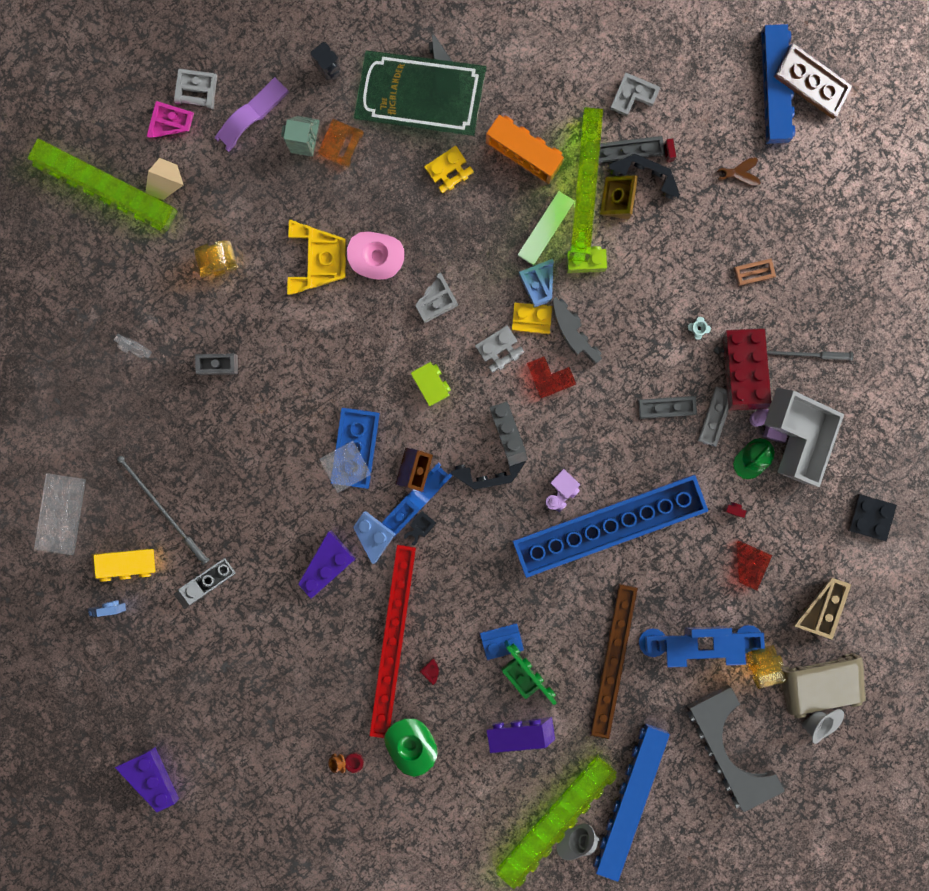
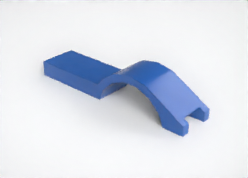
M439 462L428 473L423 492L412 490L383 520L382 524L394 532L395 536L453 476L451 473L447 474L440 467L441 464Z

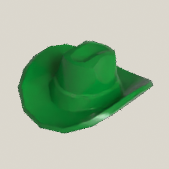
M403 719L395 722L388 728L384 736L385 746L397 768L403 774L416 777L425 774L434 766L438 755L437 745L429 729L417 719Z

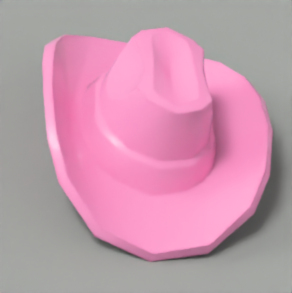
M360 232L353 236L348 244L347 260L351 268L359 275L378 280L388 279L401 269L404 261V248L401 242L392 236L375 232Z

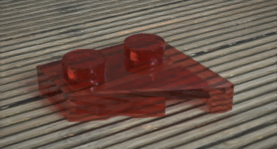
M738 540L739 583L757 591L773 555Z

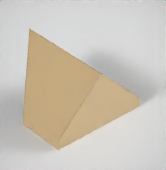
M159 158L148 171L145 193L164 201L165 198L181 188L184 184L178 165Z

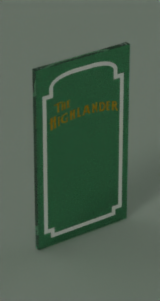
M366 50L354 119L475 136L487 66Z

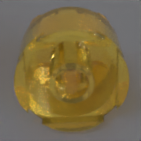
M217 241L215 245L209 246L205 244L194 250L201 278L211 276L212 274L215 277L225 275L226 270L238 269L230 241Z
M774 645L747 653L748 667L754 675L752 679L757 689H764L786 682L785 675L781 671L783 661L780 655L777 656Z

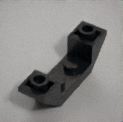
M631 154L609 163L607 168L611 169V174L619 177L621 174H627L633 161L635 162V167L642 170L645 167L652 169L651 174L660 178L666 175L659 189L663 191V196L672 200L674 196L677 198L680 196L671 169L642 156Z
M526 461L509 466L508 463L510 472L508 476L506 472L495 474V478L492 479L482 476L476 478L477 482L472 481L470 467L466 468L465 464L454 466L455 470H452L451 474L476 490L512 483Z

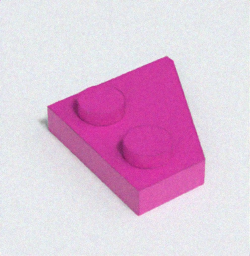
M156 101L147 137L155 138L189 132L194 112Z

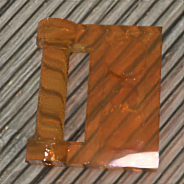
M332 119L318 155L349 168L351 164L350 159L364 132ZM348 134H352L353 136L344 156L339 157Z

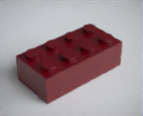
M765 329L726 330L723 335V349L729 411L768 409L772 399Z

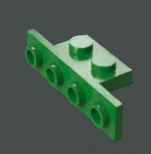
M506 640L504 644L514 659L501 668V671L525 700L538 689H541L553 705L557 704L554 698L556 694L550 686L545 687L542 676L530 669L533 666L526 657L522 659L519 655L520 650L514 643L511 645Z

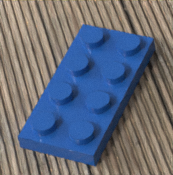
M341 408L331 484L369 489L380 413Z

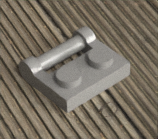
M178 69L174 103L179 105L182 103L206 106L208 109H213L217 74ZM183 90L207 93V99L184 96L182 93Z

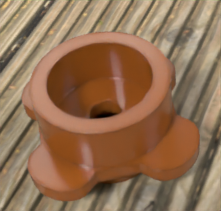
M342 754L331 755L328 761L331 772L345 773L346 762Z

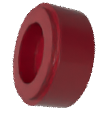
M350 753L345 759V768L351 773L359 772L363 768L364 758L359 753Z

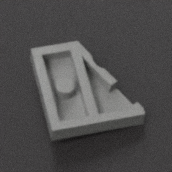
M441 273L436 276L437 278L431 287L427 288L425 295L415 305L424 323L458 306Z

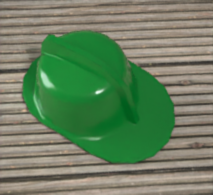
M763 438L750 441L734 459L733 465L737 475L743 479H754L759 476L774 460V447L768 440Z

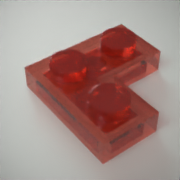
M545 356L527 363L540 399L577 385L570 367L551 373Z

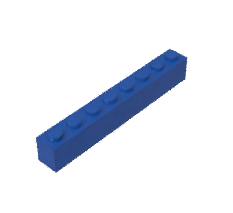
M645 723L644 728L641 727L638 739L640 740L638 746L633 748L631 755L633 760L631 764L627 765L625 783L622 782L620 785L619 800L614 802L612 812H614L613 817L607 822L606 830L608 831L606 837H602L599 846L601 849L600 854L595 856L593 862L595 872L600 876L619 881L670 736L666 730Z

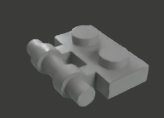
M508 325L475 345L485 362L491 358L493 359L494 363L488 366L492 373L498 369L502 370L505 368L504 365L512 360L516 361L520 355L525 353L521 346L515 350L513 349L512 345L517 342V339ZM506 349L509 354L499 359L497 354Z

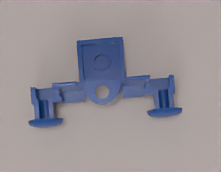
M713 626L685 627L684 635H665L659 629H648L640 636L639 646L641 651L649 657L660 656L666 651L667 668L687 667V659L725 658L726 666L746 665L745 653L752 654L760 649H765L764 633L755 626H743L737 633H732V628ZM713 637V649L698 650V638Z

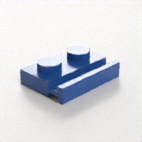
M517 623L480 632L487 660L511 654L504 644L506 640L511 645L514 643L520 652L524 651Z

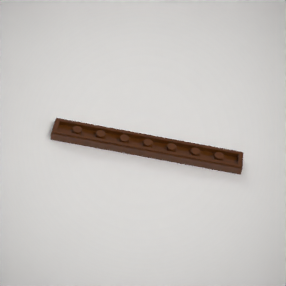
M618 584L590 736L610 738L638 591L637 587Z

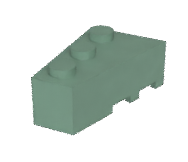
M301 116L287 119L286 125L282 127L281 137H284V142L291 153L313 157L320 120Z

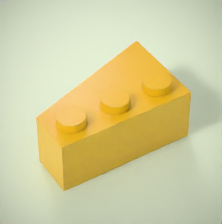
M153 549L91 554L93 577L99 578V582L111 581V577L119 576V580L131 579V575L139 574V578L150 577L151 573L155 572Z

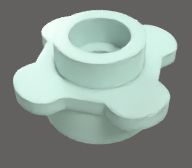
M698 317L694 323L688 325V330L693 332L695 339L700 340L705 333L711 331V327L707 325L703 317Z

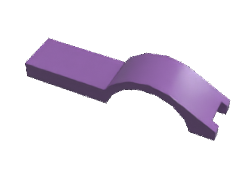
M274 77L248 104L240 107L228 118L214 138L217 141L221 140L226 145L225 149L229 152L236 145L241 134L257 120H262L289 91Z

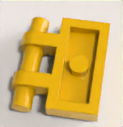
M456 145L424 166L434 183L440 180L443 181L444 184L438 187L441 193L452 190L454 185L462 180H467L468 176L474 173L470 166L465 170L462 169L461 166L466 163V160ZM456 170L458 174L449 179L447 175Z

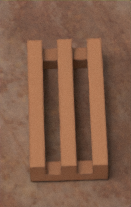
M772 258L733 268L738 286L776 277ZM769 264L767 268L740 274V270ZM770 271L771 273L769 275L742 281L743 277L756 275Z

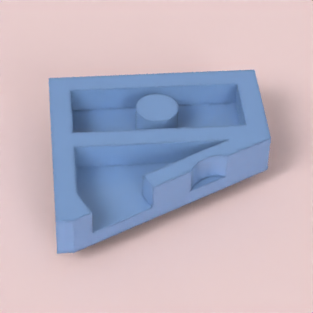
M367 511L362 513L353 527L371 563L375 564L395 536V533Z

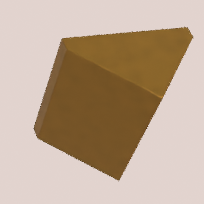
M638 176L605 178L600 215L630 219L633 212Z

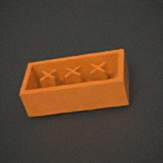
M498 115L486 133V144L545 183L550 184L562 165L564 159L562 152L554 147L551 149L545 145L546 142L540 137L534 138L530 135L529 130L523 126L519 128L513 124L514 121L508 116L504 115L502 117Z

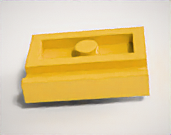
M514 302L512 331L550 334L552 306L540 305L534 308L533 304Z

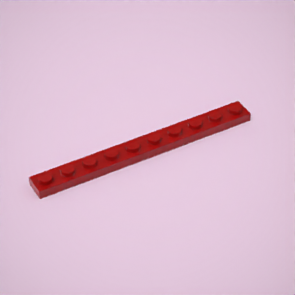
M397 545L369 735L371 737L384 738L388 728L391 727L416 547Z

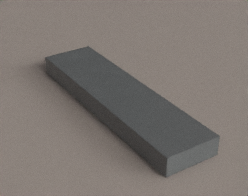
M663 136L587 145L589 165L614 162L631 154H637L644 158L664 156Z

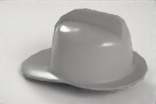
M837 709L829 714L817 711L810 715L802 723V726L812 736V742L817 744L837 730L844 719V712L841 709Z
M580 824L566 830L558 838V855L567 861L591 855L596 850L600 838L596 836L590 825Z

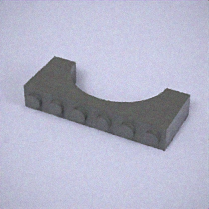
M726 685L687 705L690 710L687 714L692 722H696L698 726L696 732L700 739H705L707 745L704 747L708 755L714 757L716 763L713 765L718 774L722 773L725 778L722 782L727 791L731 790L734 796L731 798L736 809L740 808L744 813L785 792L776 773L772 770L765 773H749L736 767L727 756L723 745V727L728 715L740 703L732 687Z

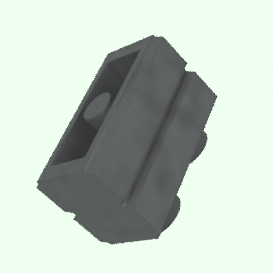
M234 353L226 355L195 354L196 374H238V355Z

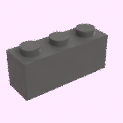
M508 401L489 407L509 466L527 461L526 450Z

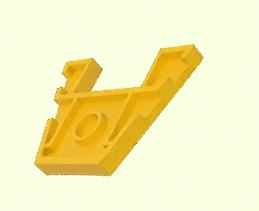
M289 220L288 237L308 239V277H288L287 294L293 295L346 278V239Z

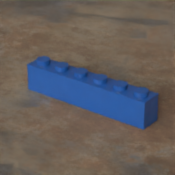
M788 24L765 25L761 30L766 144L789 143L795 137V125H792L795 109L791 105L794 91L774 78L791 42V31H788Z

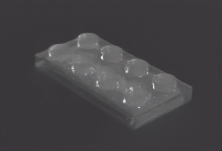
M46 473L35 550L74 555L86 479Z

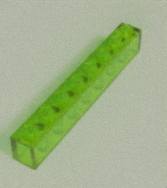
M584 107L582 114L569 260L588 262L591 253L603 109Z
M39 138L27 158L33 162V167L41 171L43 169L50 171L49 175L58 180L60 177L66 179L65 183L74 188L77 186L84 188L83 192L92 197L96 194L101 197L100 201L107 205L113 203L117 205L116 209L125 214L128 211L135 214L134 218L143 223L145 220L151 223L150 226L158 231L162 229L168 231L178 212L171 205Z
M597 754L496 868V874L513 889L517 886H522L527 879V874L530 871L534 872L538 868L539 861L551 853V847L556 842L560 843L566 830L568 828L572 829L578 822L577 818L581 813L585 814L591 807L590 803L594 799L597 800L601 797L604 787L607 784L611 785L617 777L616 769Z

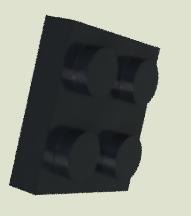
M858 494L848 531L887 542L897 505Z

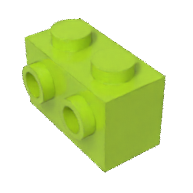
M601 246L590 247V250H582V247L571 248L566 253L567 273L605 272L607 269L606 249H601Z

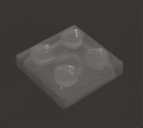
M354 441L319 459L337 493L372 475Z

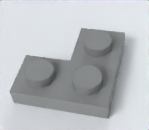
M625 72L610 110L628 116L634 100L653 106L661 87Z

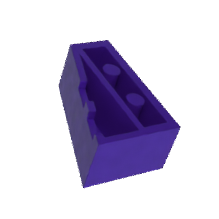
M331 530L328 531L298 584L310 598H313L356 559Z
M552 717L536 718L527 721L516 720L508 724H504V722L493 723L487 729L490 753L548 747L555 740Z
M156 747L121 762L115 767L156 812L174 805L179 800Z

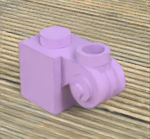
M757 409L756 412L752 413L749 418L751 425L756 427L763 425L769 410ZM766 426L764 438L780 443L786 442V434Z
M562 469L550 482L557 490V495H549L545 500V504L549 509L557 510L560 513L567 505L565 501L569 497L574 498L578 494L580 484Z

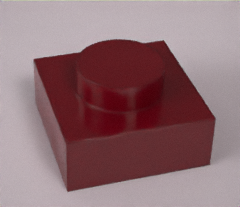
M731 502V505L725 504L723 512L740 518H745L747 512L742 509V505Z

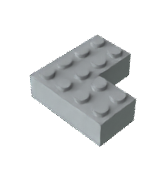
M776 388L764 425L790 436L777 473L804 484L820 487L844 414L796 391Z

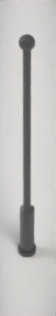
M720 347L714 348L715 354L724 353V349ZM767 351V355L820 357L821 359L853 361V352L822 351L820 353Z
M118 456L117 462L126 468L184 539V543L198 558L201 565L204 566L208 563L210 559L203 554L190 537L184 534L126 464L124 457Z

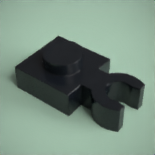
M421 511L410 524L413 531L407 532L404 535V539L409 535L414 536L415 540L411 544L414 546L418 542V536L422 535L425 538L437 522Z

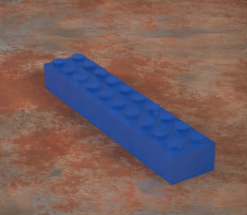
M690 475L514 539L512 542L527 578L708 512V508L696 475Z

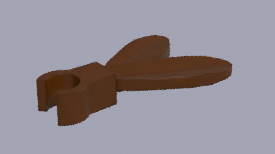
M755 157L749 158L734 169L720 168L717 172L722 171L725 176H720L718 180L723 181L734 177L751 186L760 185L761 182L758 177L747 173V171L756 166L758 159Z

